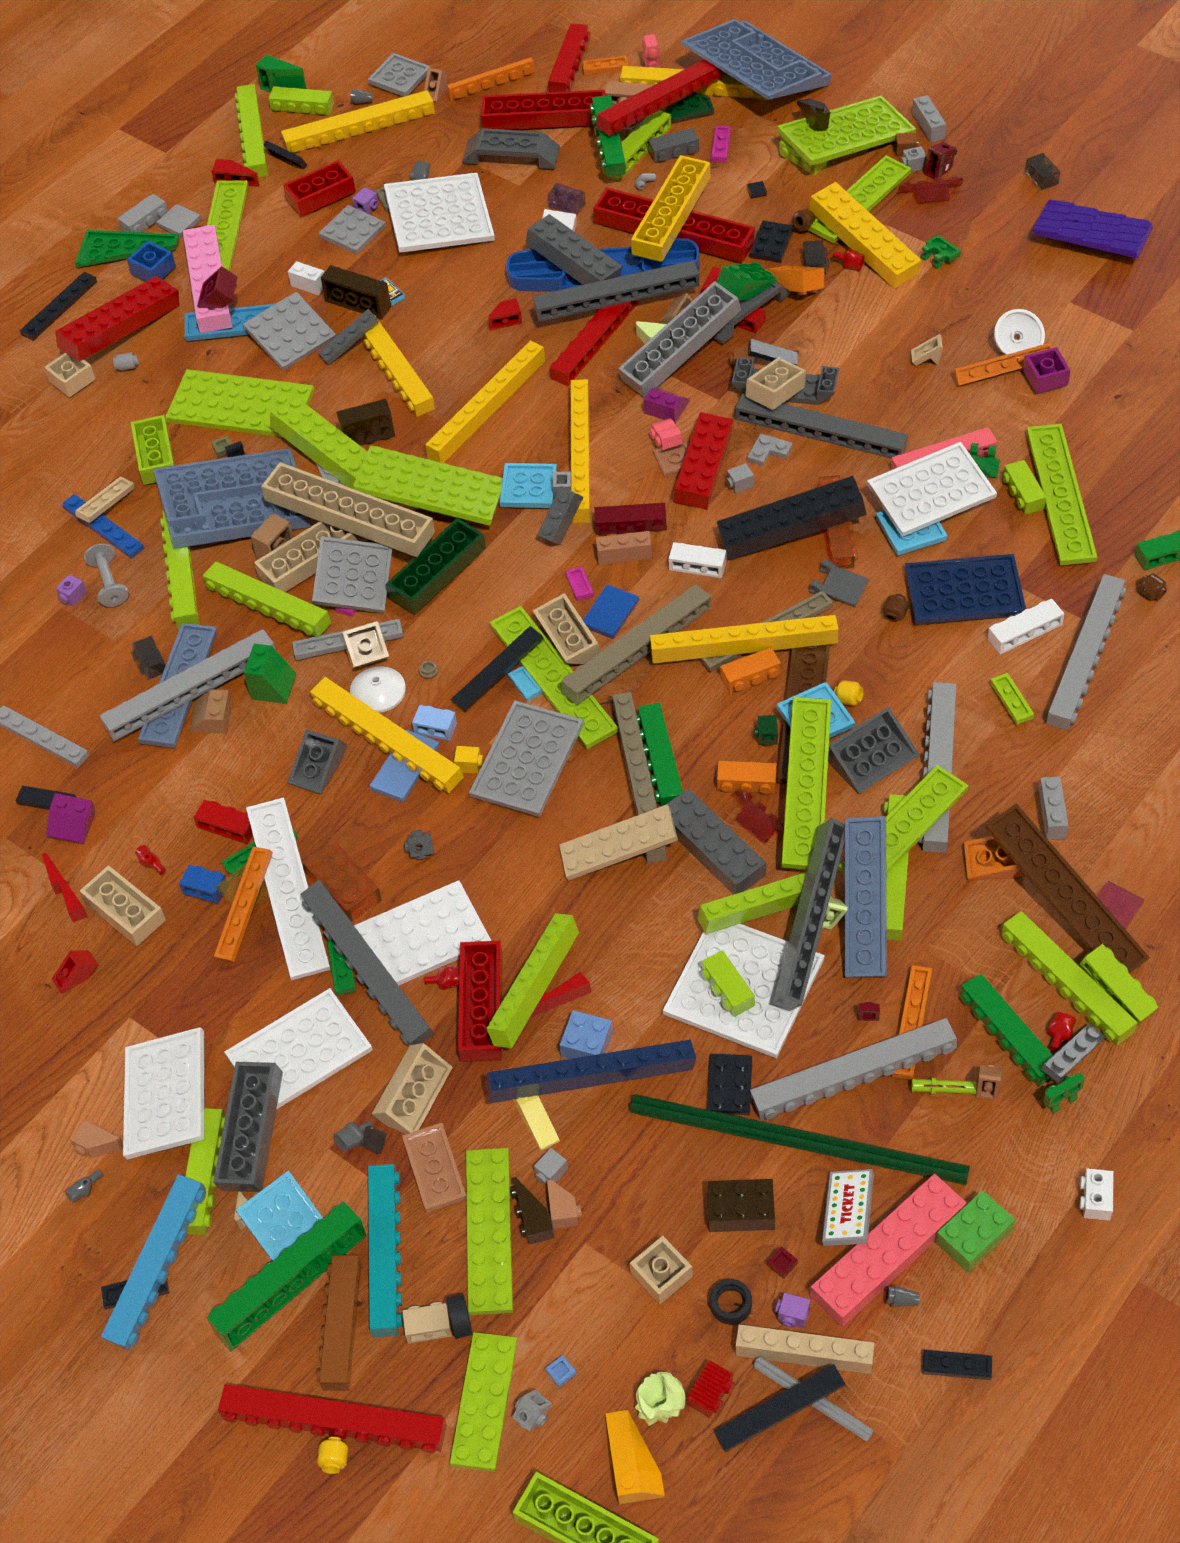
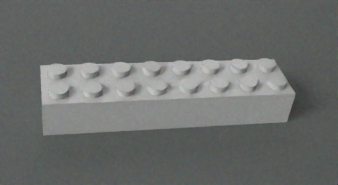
M714 281L618 368L622 381L645 398L651 388L658 387L741 311L738 297Z

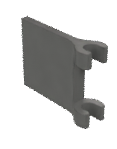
M823 559L820 572L828 574L823 585L819 581L813 580L809 592L815 595L823 590L828 597L856 607L869 579L839 568L831 561Z

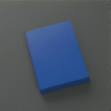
M607 584L583 621L589 630L614 639L639 602V596Z

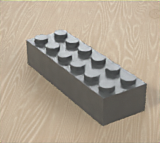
M548 214L528 228L525 243L581 284L585 285L621 277L622 265L552 215Z
M687 789L668 803L678 841L733 895L746 891L766 876V862L690 789Z
M235 1062L213 1181L222 1191L260 1192L263 1189L283 1071L276 1063Z

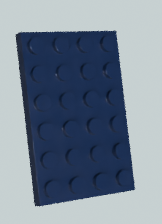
M1014 554L905 563L915 625L1015 616L1026 609Z

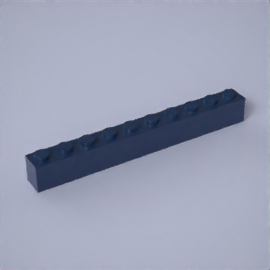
M690 1039L487 1072L485 1086L489 1102L495 1103L693 1070L696 1054Z

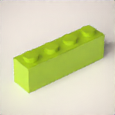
M273 86L268 98L271 111L330 115L334 105L332 91Z
M1103 944L1084 957L1079 964L1104 991L1138 1022L1137 1026L1159 1008L1156 1005L1155 999L1142 989L1141 983L1133 979L1128 973L1126 966L1119 963L1111 949Z

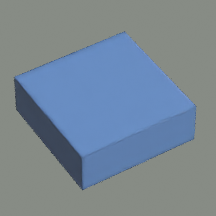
M563 1355L545 1368L546 1373L558 1388L577 1375L575 1369Z

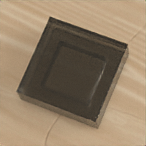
M370 1125L365 1127L361 1146L376 1154L382 1153L386 1133Z

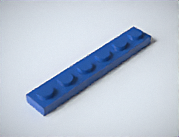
M73 494L62 503L63 509L130 559L144 549L141 542L103 514L90 523L76 517L75 511L86 503L76 494Z

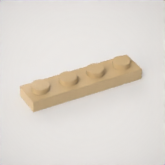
M120 476L75 511L76 517L88 523L92 522L134 489V483Z

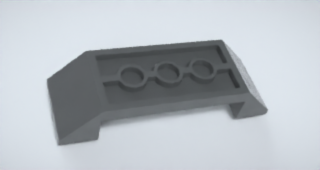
M482 128L468 140L462 162L478 164L480 155L538 158L539 168L555 169L560 145L544 132Z
M776 282L751 299L739 301L741 311L712 338L723 344L734 336L735 324L772 297L782 301L792 291Z
M737 357L732 385L744 394H746L747 379L761 370L754 369V359ZM822 366L820 375L806 374L804 388L785 402L818 405L830 398L835 393L839 368Z

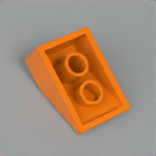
M785 265L765 269L773 273V276L778 279V283L789 291L797 292L798 295L807 294V291L810 293L818 292V289L824 288V268Z
M992 836L964 842L968 880L1008 879L1025 876Z

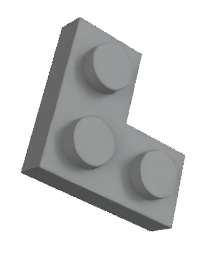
M760 433L747 457V462L763 467L770 455L787 459L793 448V443Z

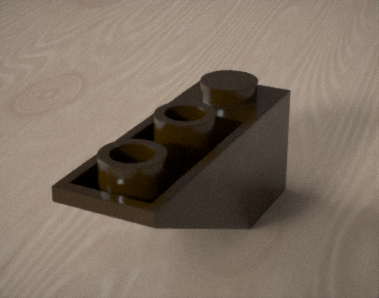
M514 1177V1186L510 1188L513 1199H518L519 1205L515 1206L518 1219H523L524 1224L520 1225L523 1238L527 1237L529 1245L554 1239L548 1210Z

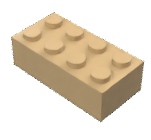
M109 865L79 891L84 903L136 946L166 921L161 907Z

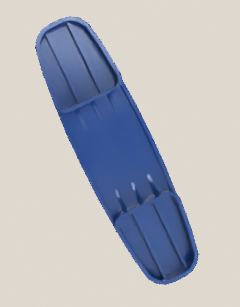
M676 238L663 262L632 255L631 247L599 249L623 266L621 276L693 260L698 271L700 267L698 245L689 239ZM534 249L515 252L508 257L506 262L509 286L517 291L553 292L583 285Z

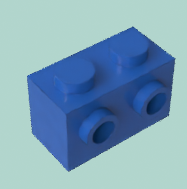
M188 865L179 882L183 894L216 904L219 903L228 886L223 873L219 871L213 872L206 870L202 866Z

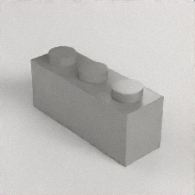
M926 95L913 99L912 115L930 143L945 139L946 123L929 96Z
M151 194L117 218L120 230L125 232L145 231L168 212L166 202L155 194Z
M1061 777L1041 778L1038 792L1045 836L1048 840L1066 839L1068 820Z

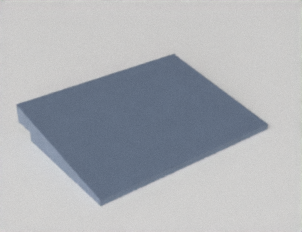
M734 19L681 41V45L768 100L830 85L831 73L745 20L739 22Z
M290 448L153 469L173 549L250 537L273 513L289 521L292 530L313 526L312 518L270 503L264 499L261 486L280 462L297 468Z

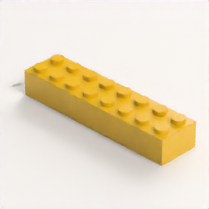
M682 155L679 156L631 238L632 255L663 262L711 178L710 162Z
M837 182L811 196L809 210L852 250L865 255L864 261L894 289L919 274L922 260Z

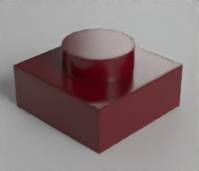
M873 1002L859 1003L858 1021H879L880 1004Z
M782 1246L767 1261V1266L783 1279L798 1264V1259Z

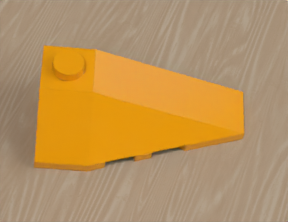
M629 1411L605 1413L619 1505L665 1497L661 1472Z

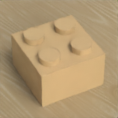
M64 353L44 367L49 382L68 397H71L95 380L92 367L84 359L79 362L67 353Z
M378 621L341 633L352 669L389 657Z
M664 1236L660 1237L630 1262L632 1276L659 1305L693 1277L692 1266Z

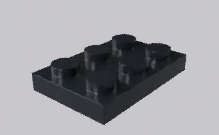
M762 220L750 251V258L782 263L794 231L793 225Z
M711 1054L708 1110L731 1115L750 1116L752 1055Z

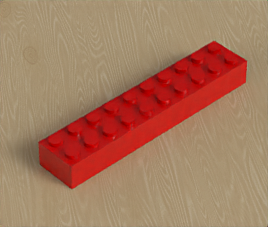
M606 187L593 207L594 222L635 233L654 200ZM692 210L676 238L694 241L698 245L700 252L743 263L755 241V227Z

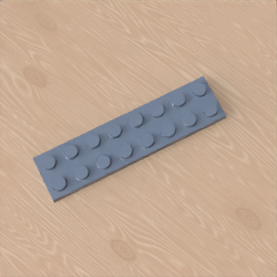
M182 623L159 684L208 658L218 632L217 627ZM193 699L143 725L138 738L139 743L175 748Z
M885 816L845 818V905L848 907L845 913L846 978L887 977Z

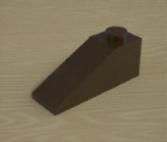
M814 99L797 101V105L813 131L828 129L831 112L825 103Z

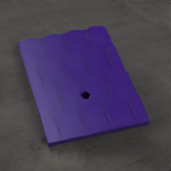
M1049 199L1033 227V233L1039 236L1139 258L1153 229V225L1148 220L1130 218L1124 214L1098 211L1096 208L1077 206L1071 202Z

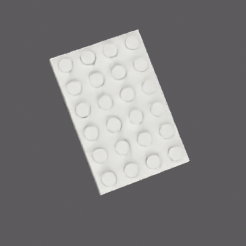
M961 442L867 480V486L902 537L994 499L997 496V492Z
M459 880L354 925L398 985L460 959V942L491 941Z
M329 988L226 1050L225 1055L234 1068L235 1062H270L278 1065L283 1071L277 1103L278 1109L373 1051V1049Z
M199 1027L125 1047L123 1156L126 1159H131L204 1140L203 1029Z

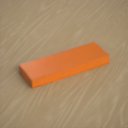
M627 56L582 61L584 75L622 71L623 66H629Z

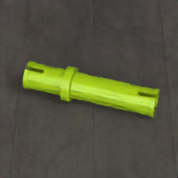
M931 1077V1080L912 1079L911 1083L912 1092H930L931 1095L936 1093L976 1094L977 1089L976 1081L936 1080V1078ZM924 1085H939L942 1087H924ZM946 1086H963L964 1088H950Z

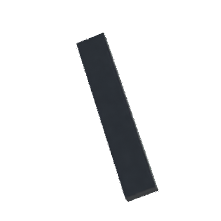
M529 626L451 698L452 703L465 713L544 639L543 636Z
M835 1364L717 1428L714 1432L726 1453L845 1387L846 1384Z

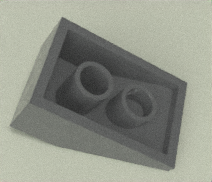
M306 729L287 783L322 794L342 761L347 743Z

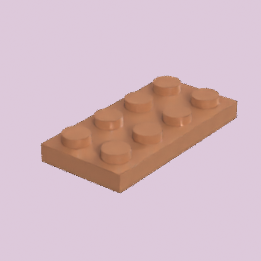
M443 1123L402 1135L426 1213L467 1200Z

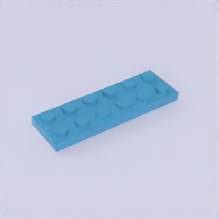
M275 304L230 308L233 328L200 333L195 312L185 313V340L193 341L250 335L243 328V323Z

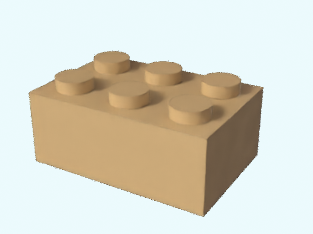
M778 357L747 379L746 397L774 410L804 388L806 370Z

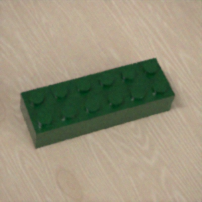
M456 518L421 551L418 557H414L385 584L388 598L415 615L486 548L484 534Z

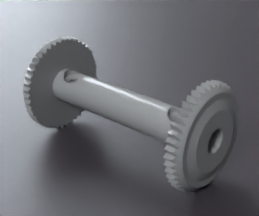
M96 544L87 549L84 560L88 565L98 567L105 587L98 593V601L103 606H118L128 598L129 591L125 585L115 584L108 563L115 557V550L108 544Z

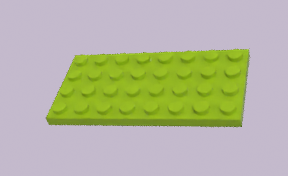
M882 95L830 110L828 129L813 131L806 118L778 125L776 130L810 166L895 141L896 133L915 132L916 134V128Z
M186 369L165 419L169 423L284 438L270 427V412L294 397L309 405L314 392V386Z
M370 445L353 489L377 498L490 526L501 496L503 478Z

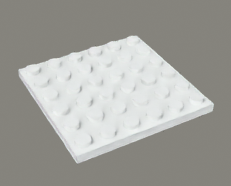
M477 173L384 184L399 253L495 240Z
M742 924L705 934L703 931L663 1009V1015L777 1059L802 1007L800 1006L788 1011L772 1003L788 941ZM722 950L755 995V1006L736 1017H733L730 1011L727 1012L724 1009L722 999L713 993L710 982L705 981L700 972L702 970V961ZM818 952L815 953L803 1003L825 958V955Z

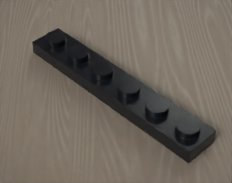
M83 272L20 330L21 335L34 341L97 283L96 277Z

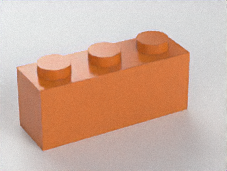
M772 647L720 666V675L729 693H733L781 675V662Z
M719 761L717 791L775 793L777 763Z

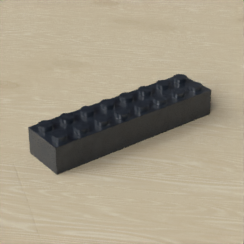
M850 476L716 522L730 561L867 514L864 500L854 476Z

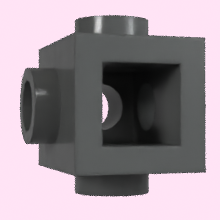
M415 830L410 832V835H407L408 841H404L406 853L410 852L411 858L423 859L428 854H434L430 831L422 832V830Z

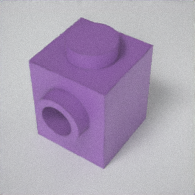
M365 187L352 198L354 208L370 214L379 205L377 193Z
M70 574L55 588L58 599L62 603H67L71 606H74L87 593L83 581Z
M784 1293L783 1299H778L775 1313H778V1322H782L787 1327L793 1328L796 1326L804 1329L810 1310V1300Z

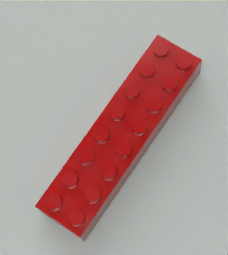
M605 90L482 96L481 108L483 129L510 130L592 126V115H594L590 113L592 97L605 96Z
M155 276L56 330L57 347L80 362L179 307L178 289Z

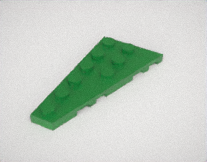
M86 230L75 265L77 268L128 259L147 241L169 251L176 250L180 237L179 234Z

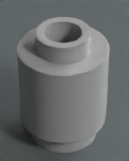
M133 352L117 354V356L113 357L115 370L136 369V365H139L138 356L134 355Z

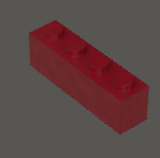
M665 503L594 507L596 535L667 530Z

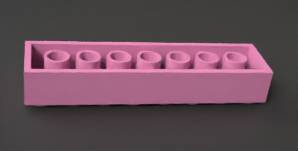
M215 225L183 230L196 320L200 333L233 328L229 304L224 308L197 307L203 282L221 266L223 267Z

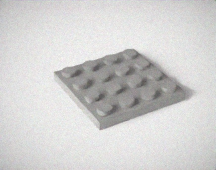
M297 292L243 323V328L283 371L325 346L336 337L335 332Z
M321 536L312 604L384 613L387 595L385 584L389 578L392 548L383 544Z

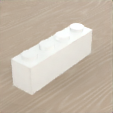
M1053 599L1040 602L1035 607L1025 609L1018 615L1011 616L1001 623L992 625L989 628L987 640L999 654L1005 653L1062 626L1064 612Z

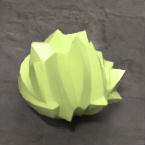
M668 1372L651 1373L650 1377L645 1378L643 1384H640L636 1392L638 1404L635 1408L639 1410L638 1417L644 1419L648 1426L658 1421L667 1423L668 1419L672 1416L678 1417L680 1409H684L686 1399L681 1382Z

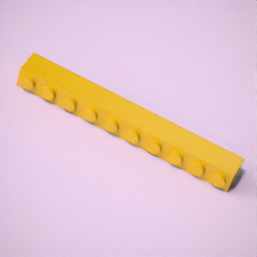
M623 66L620 82L655 85L657 82L663 81L684 69ZM721 72L719 80L696 91L700 95L766 99L725 72Z
M428 90L283 130L281 131L283 143L287 151L296 153L435 114L434 103Z
M530 340L425 444L427 458L444 463L545 362L544 347Z
M588 379L571 380V491L584 497L572 520L573 523H590Z
M836 615L650 635L653 663L753 653L770 647L773 650L835 644L838 643Z
M324 677L310 691L313 697L312 702L317 707H323L330 716H336L343 725L351 726L355 733L364 735L368 742L377 744L384 753H391L397 762L403 761L406 763L405 765L409 770L419 772V775L425 781L430 780L433 782L438 790L450 793L464 778L459 766L327 677Z

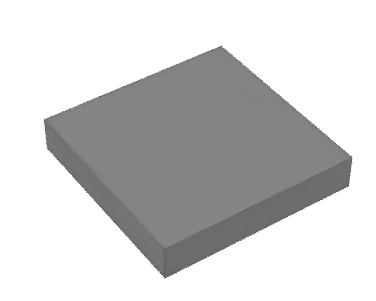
M176 204L156 224L159 228L183 237V230L196 225L201 220V215Z

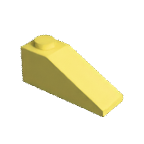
M539 1096L512 1100L541 1151L560 1142Z

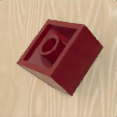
M222 266L203 282L197 307L224 308L227 304H231L235 297L234 291L237 288L238 276Z

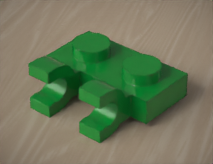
M937 234L926 241V245L922 247L924 253L920 258L926 261L933 252L936 253L933 257L936 261L932 266L938 269L945 260L950 263L961 256V250Z
M972 442L970 455L985 476L998 477L1000 458H995L997 445H989L988 457L977 456L979 443Z
M1079 1072L1074 1076H1067L1057 1086H1050L1045 1091L1043 1103L1048 1109L1051 1107L1053 1114L1060 1110V1101L1068 1097V1102L1070 1104L1078 1099L1077 1092L1083 1088L1084 1076Z

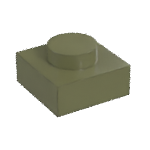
M228 436L211 442L218 457L226 455L225 447L231 445Z

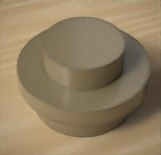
M432 661L423 662L419 669L420 675L427 679L435 677L438 673L437 665Z

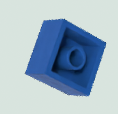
M150 241L144 243L127 259L131 274L144 281H148L155 276L163 279L176 267L173 253Z

